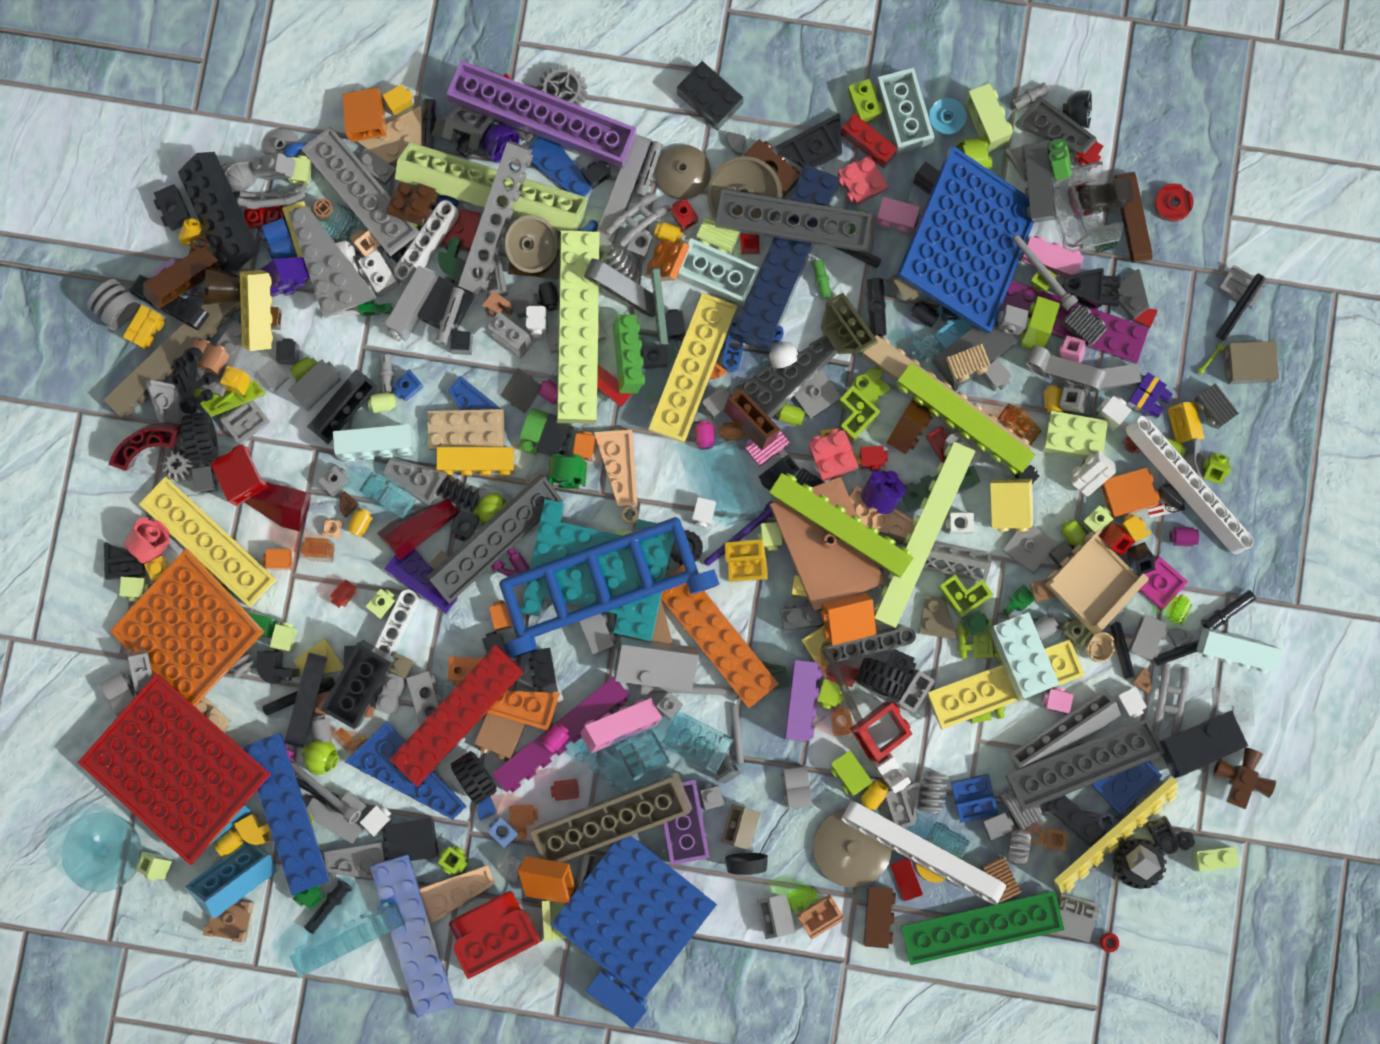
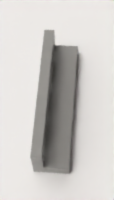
M935 541L923 569L952 576L956 574L957 577L976 581L983 579L986 583L991 566L992 553ZM944 560L947 565L941 567L937 566L935 562ZM962 564L966 569L959 571L954 566ZM976 568L985 569L983 575L975 574L973 570Z

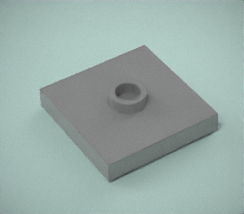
M822 369L794 395L809 419H812L841 398Z
M1033 525L1031 528H1028V531H1016L1002 551L1031 573H1034L1056 542Z

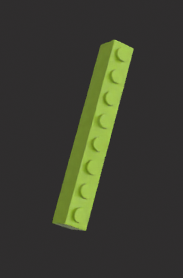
M913 363L907 367L898 379L896 385L903 394H910L918 405H925L933 416L941 417L949 428H956L964 439H971L976 443L975 446L982 452L987 451L995 462H1002L1013 475L1018 474L1020 476L1036 455Z
M781 473L769 492L771 496L830 534H834L838 539L901 579L914 558L911 556L912 552L903 546L901 549L894 545L896 543L888 536H885V538L878 535L879 531L869 525L867 528L862 525L863 521L855 515H852V517L845 514L846 510L837 504L834 507L828 503L830 500L824 495L820 494L817 496L812 493L814 489L805 483L801 486L796 482L797 478L787 473L784 475Z

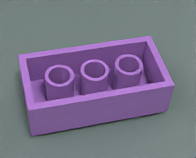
M795 660L793 663L784 740L809 742V739L814 737L815 726H811L812 719L816 718L817 707L813 705L814 700H817L819 695V687H816V681H819L821 677V668H818V663Z
M696 780L682 782L692 806L689 814L663 823L671 865L710 858Z

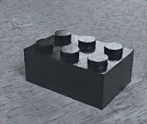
M703 61L677 86V95L716 130H719L743 105V96Z

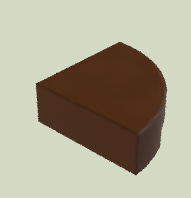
M344 491L340 498V509L343 516L347 518L359 504Z

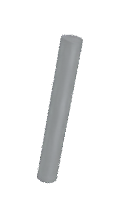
M738 705L731 706L736 764H742L744 759Z

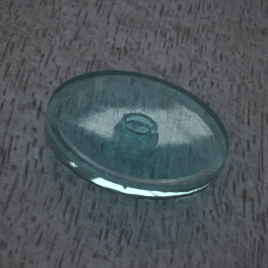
M95 813L77 821L66 834L61 851L62 863L68 877L79 887L92 892L112 891L125 885L134 876L142 854V846L137 831L127 820L111 813Z

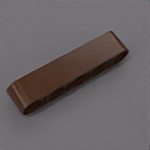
M1135 172L1116 174L1114 176L1115 188L1131 262L1137 263L1152 260V248Z

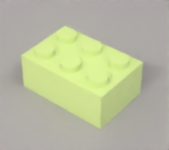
M990 83L969 91L965 101V106L978 136L988 140V153L1007 146L1013 133L1010 122H1006L1004 117L1005 110L997 101V91L995 88L992 89Z
M1051 411L1047 416L1042 452L1084 460L1090 454L1094 455L1098 451L1103 453L1108 421Z

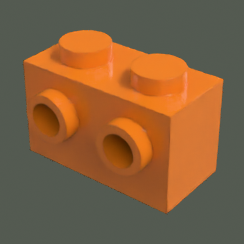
M449 657L448 680L453 681V685H458L483 658Z

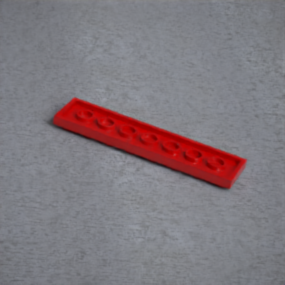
M495 645L389 760L416 786H419L519 679L524 671L504 651Z

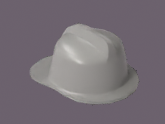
M1197 438L1194 450L1184 455L1183 459L1205 482V479H1203L1204 469L1201 468L1203 448L1200 439Z

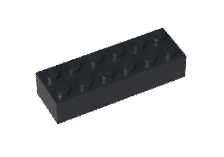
M196 153L178 171L179 177L209 241V245L218 259L221 270L240 269L259 252V249L216 153Z

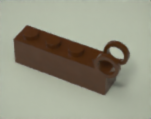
M201 235L192 237L189 255L183 259H178L172 266L164 268L159 274L153 278H148L143 283V295L156 308H162L204 281L206 266L218 269V259L208 251V239ZM202 240L206 245H193V242Z

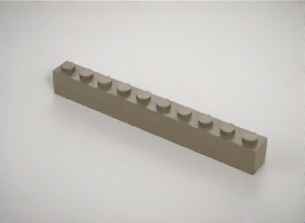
M241 268L236 273V275L240 276V272H243L244 270ZM241 300L211 305L203 304L201 308L210 315L199 331L183 323L103 400L123 419L130 417L135 412V408L139 404L145 403L149 398L146 380L163 382L167 377H172L177 371L173 366V360L179 357L184 358L185 350L191 347L194 339L201 341V339L213 338L222 325L228 324L232 316L236 312L241 311Z

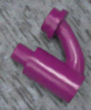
M514 548L507 551L510 556L509 561L515 569L514 571L504 568L505 563H502L501 560L491 566L493 572L498 571L507 577L530 569L521 553H517Z

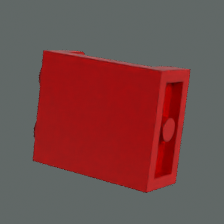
M243 444L235 446L232 451L217 457L216 461L211 463L227 501L235 506L240 505L268 487L266 481L260 478L250 457V453H252L250 448Z

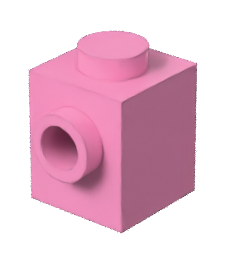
M1066 336L1064 344L1060 345L1058 355H1061V358L1081 363L1085 354V340Z
M1054 687V689L1048 690L1043 695L1042 704H1045L1044 709L1069 714L1074 694L1066 693L1064 688Z

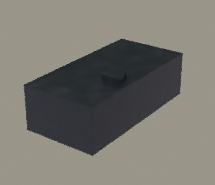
M365 640L358 642L321 711L354 730L358 728L397 659Z
M1232 710L1221 713L1160 741L1165 751L1163 755L1164 761L1173 778L1184 776L1248 747V743Z

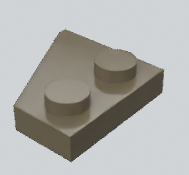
M925 595L919 634L956 640L957 636L944 598Z

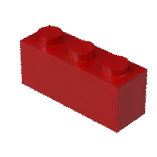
M853 114L842 127L841 135L867 156H871L873 161L883 169L896 155L898 148L856 114Z

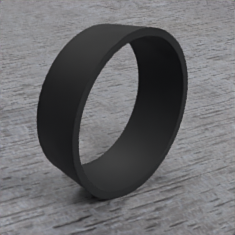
M763 853L728 855L725 857L727 872L736 875L763 873L767 871L768 855Z

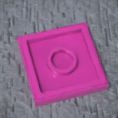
M1158 556L1155 559L1156 570L1145 573L1149 580L1139 591L1160 610H1164L1188 581Z

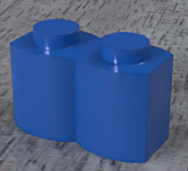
M284 218L262 226L263 230L260 233L264 242L268 241L270 248L267 250L271 259L289 258L297 254Z

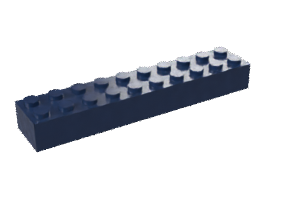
M805 164L790 200L831 207L840 185V177ZM792 216L788 219V222L795 225L799 222V219ZM811 219L807 222V225L814 228L818 223L816 220ZM773 238L733 331V339L769 352L814 247L813 243Z

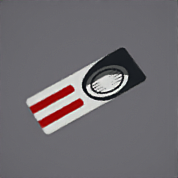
M1159 500V504L1149 508L1148 513L1150 518L1183 511L1185 506L1183 503L1177 510L1174 507L1171 508L1163 500Z

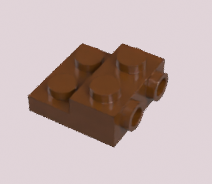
M399 181L386 209V214L422 226L424 221L430 217L431 205L435 206L438 195L435 194L436 189L421 183L413 186Z

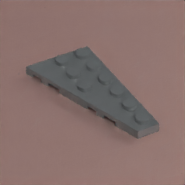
M823 336L810 343L808 348L800 352L797 350V361L784 368H773L770 365L757 372V375L751 379H744L740 381V385L732 389L729 387L726 391L732 396L742 389L771 419L837 352L827 337Z

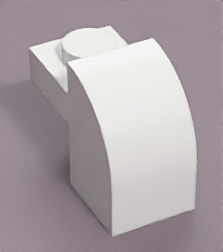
M888 753L878 762L872 761L886 785L894 793L903 790L911 783L891 753Z

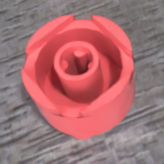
M143 517L136 521L128 533L124 547L139 562L145 564L162 555L170 542V532L160 521L156 519L150 521L147 517Z

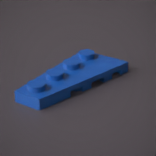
M540 136L529 147L532 149L531 154L533 155L531 164L563 190L583 197L588 195L592 190V186L560 144Z

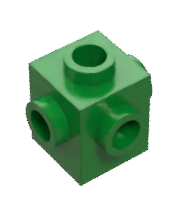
M319 885L295 894L293 900L301 907L304 904L312 910L325 895L318 890Z

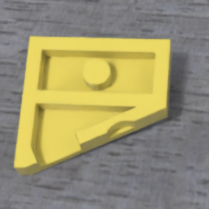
M323 639L293 660L297 668L300 669L301 674H303L309 652L328 657L323 674L341 672L344 668L343 663L326 639Z

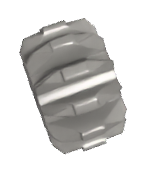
M178 449L177 453H175V451L171 450L170 457L164 455L167 462H162L161 465L165 466L162 472L167 474L168 479L174 478L175 482H178L180 478L186 481L185 475L192 476L189 470L195 469V466L191 465L192 462L186 452L183 453L181 449ZM179 462L182 464L181 466H178V468H175V465H179Z
M1013 830L1011 832L1008 849L1009 861L1017 864H1025L1028 861L1031 843L1029 832H1024V830Z

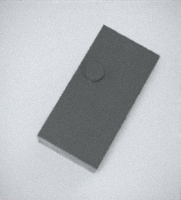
M995 320L990 333L986 334L974 326L935 356L932 363L956 392L974 378L977 373L969 375L970 379L960 383L959 380L954 381L946 362L947 357L982 344L991 364L1013 348L1017 340L1012 334L999 330L998 321Z

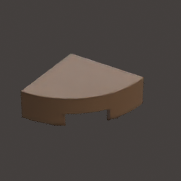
M1142 667L1131 683L1144 693L1149 694L1151 690L1150 674L1146 668Z

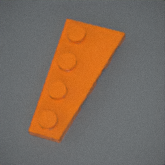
M506 691L487 713L549 731L560 693Z

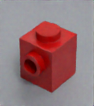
M1096 141L1085 154L1077 152L1073 160L1079 167L1089 170L1092 165L1096 166L1101 159L1099 153L1104 146Z
M687 199L683 201L678 200L672 204V208H670L671 215L682 232L698 223V216Z
M884 445L860 447L861 469L879 471L885 466V462H888V452L884 451Z
M1110 522L1099 536L1112 550L1122 555L1135 541L1124 528L1113 522Z

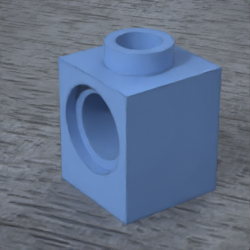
M502 817L499 820L495 818L488 826L491 828L488 833L504 848H507L519 835ZM500 826L507 828V834L504 837H500L497 834V829Z

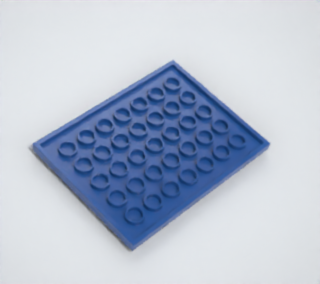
M950 147L896 276L984 333H990L1022 254L1021 249L1013 241V236L1019 235L1026 243L1034 224L1031 217L1028 218L1027 206H1030L1029 199H1026L1024 193L956 147Z

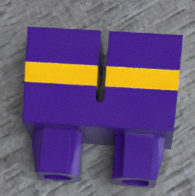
M1147 372L1126 406L1136 409L1145 417L1150 415L1158 418L1164 409L1155 403L1159 399L1167 404L1173 394L1165 388L1167 384Z

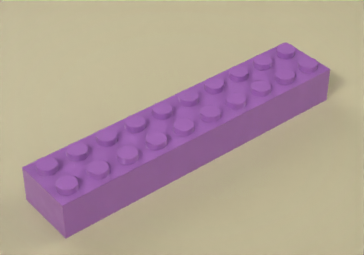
M462 60L446 93L449 102L622 169L637 136V130L633 126Z

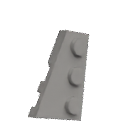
M391 458L382 476L426 504L431 505L448 473Z

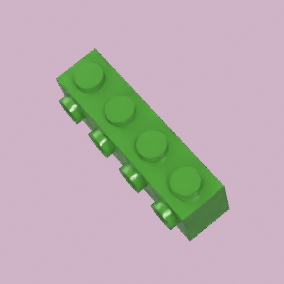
M618 314L613 323L619 393L638 394L642 385L645 384V374H642L643 356H640L642 341L638 337L640 323L637 322L636 315Z

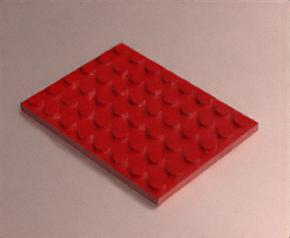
M158 673L153 676L77 762L189 865H192L271 775L269 771Z

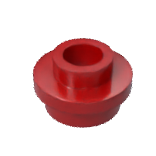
M1105 933L1100 937L1099 945L1103 951L1111 953L1118 949L1119 939L1113 933ZM1107 939L1112 940L1111 946L1106 945Z

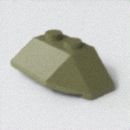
M843 292L826 302L821 330L838 354L861 353L878 343Z

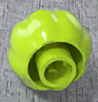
M488 493L480 499L478 506L474 507V514L484 525L509 502H506L505 498L498 493Z
M314 740L309 745H305L301 752V755L304 756L303 762L306 769L314 775H322L333 770L339 760L336 747L332 742Z

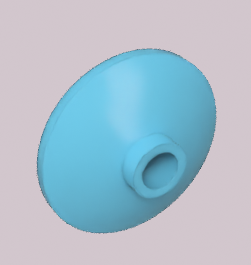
M943 98L936 101L929 112V120L932 127L937 132L946 135L960 131L967 119L964 106L953 98ZM949 116L950 120L945 121L944 117Z

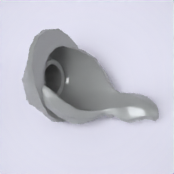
M230 161L221 166L233 192H244L258 178L252 175V162Z

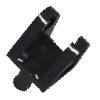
M1104 268L1072 274L1065 279L1062 285L1068 294L1070 293L1078 299V304L1093 310H1098L1101 305L1119 306L1118 299H1120V295L1103 294L1102 288H1120L1121 282L1119 280H1121V276H1105L1103 274Z

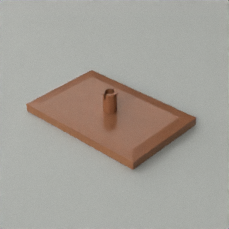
M841 477L812 487L814 489L812 493L817 496L820 494L824 495L830 500L828 503L834 507L837 504L846 510L845 514L852 517V515L858 517ZM776 501L769 505L814 612L822 609V603L857 595L885 584L883 575L876 562L781 501Z

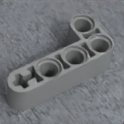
M1037 345L1032 346L1026 361L1030 371L1037 375L1096 392L1100 390L1106 372L1099 368L1051 355L1047 349Z

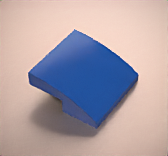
M989 774L950 782L960 823L998 815Z

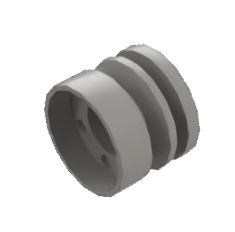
M110 279L92 293L88 299L87 307L94 311L95 315L101 316V320L111 330H115L133 317L139 308L140 302L129 292H126V289L116 279Z

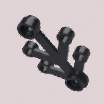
M195 347L185 350L184 358L179 357L173 360V366L179 374L174 375L171 380L182 397L180 409L185 414L196 413L198 404L213 399V392L210 389L201 391L200 395L194 398L195 390L204 385L212 384L215 381V377L211 372L203 374L202 378L196 381L197 362L200 361L202 352L199 348ZM186 361L189 363V373H188V374H187V372H186V370H185Z

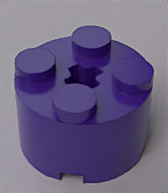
M881 470L873 471L862 489L861 499L870 509L874 507L878 509L876 512L880 514H890L895 510L905 494L906 487L898 478V474L892 470L888 472Z

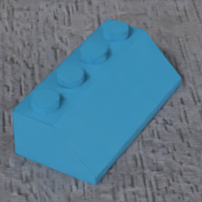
M245 842L187 884L185 888L200 908L214 919L230 906L237 903L246 894L253 891L262 882L269 879L277 870L267 852L257 845Z

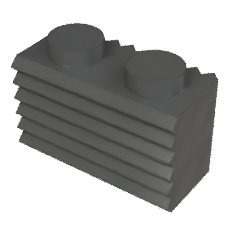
M1080 304L1061 323L1075 337L1085 340V345L1089 349L1107 330L1103 320L1093 317L1090 309Z
M1216 383L1194 399L1197 409L1200 412L1204 411L1208 417V423L1212 427H1216V429H1219L1239 414Z

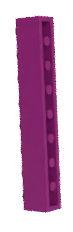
M612 677L555 723L558 726L560 723L569 730L567 734L570 736L558 751L555 750L552 753L541 743L544 740L543 737L548 732L546 730L493 772L492 775L505 792L511 791L514 793L522 786L520 783L524 779L529 781L537 774L535 771L539 767L545 768L552 762L551 758L554 755L560 756L567 750L566 746L569 743L575 744L582 738L580 733L585 723L590 720L597 721L607 713L612 714L614 707L618 705L620 708L628 701L627 697L629 694L620 682L615 681V677Z

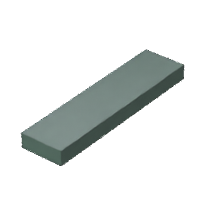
M653 266L650 268L657 335L659 343L664 345L668 344L661 275L660 268Z

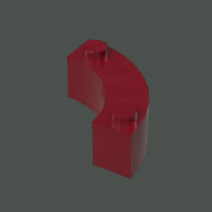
M162 422L140 428L117 446L108 465L127 471L134 466L137 457L146 448H174L180 443L182 436L181 425Z

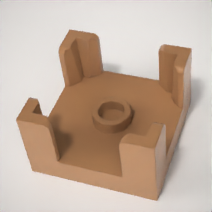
M239 900L216 918L210 917L208 925L204 926L203 935L232 939V941L240 943L246 942L254 902Z

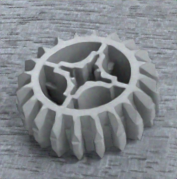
M557 65V70L554 71L551 67L550 74L544 72L545 78L540 77L539 80L542 84L537 85L540 91L547 93L548 88H551L555 92V97L563 100L570 99L568 102L581 106L580 102L585 103L584 96L588 94L586 91L588 87L584 83L585 78L580 77L581 72H575L574 67L568 70L567 65L564 66V69ZM571 80L578 87L577 93L570 88ZM565 88L566 91L559 92V89Z

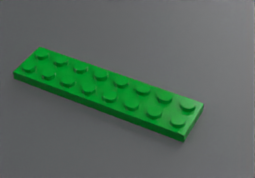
M1055 891L901 926L910 965L1065 930Z

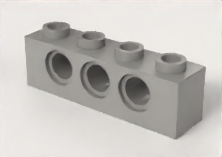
M429 671L406 678L420 726L428 718L427 709L431 706H434L436 709L443 702L441 694L436 692L435 686H438L435 674L431 675ZM424 688H429L431 691L430 696L425 699L422 698L421 691Z

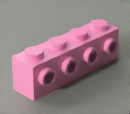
M651 698L645 701L640 699L631 707L624 706L614 714L607 713L603 715L600 720L588 721L584 724L580 734L590 753H594L657 726L662 716Z

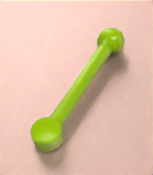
M1220 343L1217 345L1216 351L1202 367L1198 368V374H1204L1206 367L1216 355L1225 349L1224 344Z

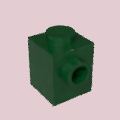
M980 610L961 619L960 623L967 637L970 638L986 630L989 621L984 613L981 614Z

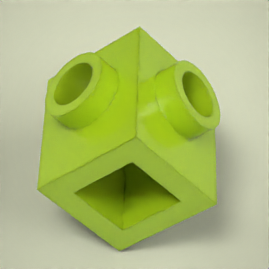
M1211 452L1208 458H1204L1201 466L1204 469L1203 479L1221 485L1231 471L1229 457L1222 453Z
M457 845L455 847L449 846L448 849L445 847L439 855L440 860L438 863L442 865L441 869L449 875L451 873L457 874L458 871L462 872L468 864L466 862L468 857L464 855L466 851ZM453 856H456L458 859L455 864L451 862Z

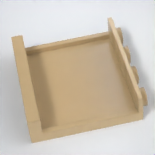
M1100 529L1095 533L1089 532L1083 538L1085 542L1082 545L1078 544L1071 551L1073 555L1070 558L1067 556L1060 563L1062 567L1059 570L1055 569L1048 575L1049 581L1045 584L1094 635L1102 631L1149 580L1144 573L1137 576L1098 536L1101 532Z

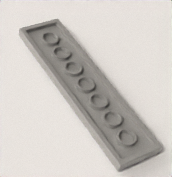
M331 126L301 148L306 157L310 159L312 164L371 232L389 256L420 234L413 223L386 214L391 197Z

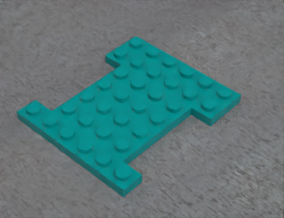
M545 499L530 569L623 535L562 523L561 519L565 503ZM638 519L635 531L656 523ZM672 530L640 542L653 582L666 578L674 541ZM629 546L597 557L611 597L642 587ZM586 561L555 572L565 603L586 607L600 602ZM544 576L527 582L521 613L541 617L544 598L551 599ZM663 592L607 611L617 614L613 633L652 641Z

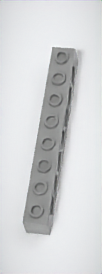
M512 141L507 142L458 284L459 287L477 294L487 290L490 280H487L489 273H493L496 265L494 262L495 256L499 255L502 248L500 244L501 238H504L508 229L506 227L508 219L511 220L514 209L512 207L514 201H518L521 193L518 190L519 186L524 183L527 173H525L526 166H529L533 159L532 149ZM513 159L519 162L518 170L513 169L511 166ZM506 178L512 179V188L506 186ZM500 196H504L507 199L505 206L499 203ZM494 214L500 216L501 221L499 224L493 221ZM487 232L494 234L493 242L487 239ZM481 250L488 252L487 259L481 257ZM476 267L482 270L481 277L475 275L474 270Z

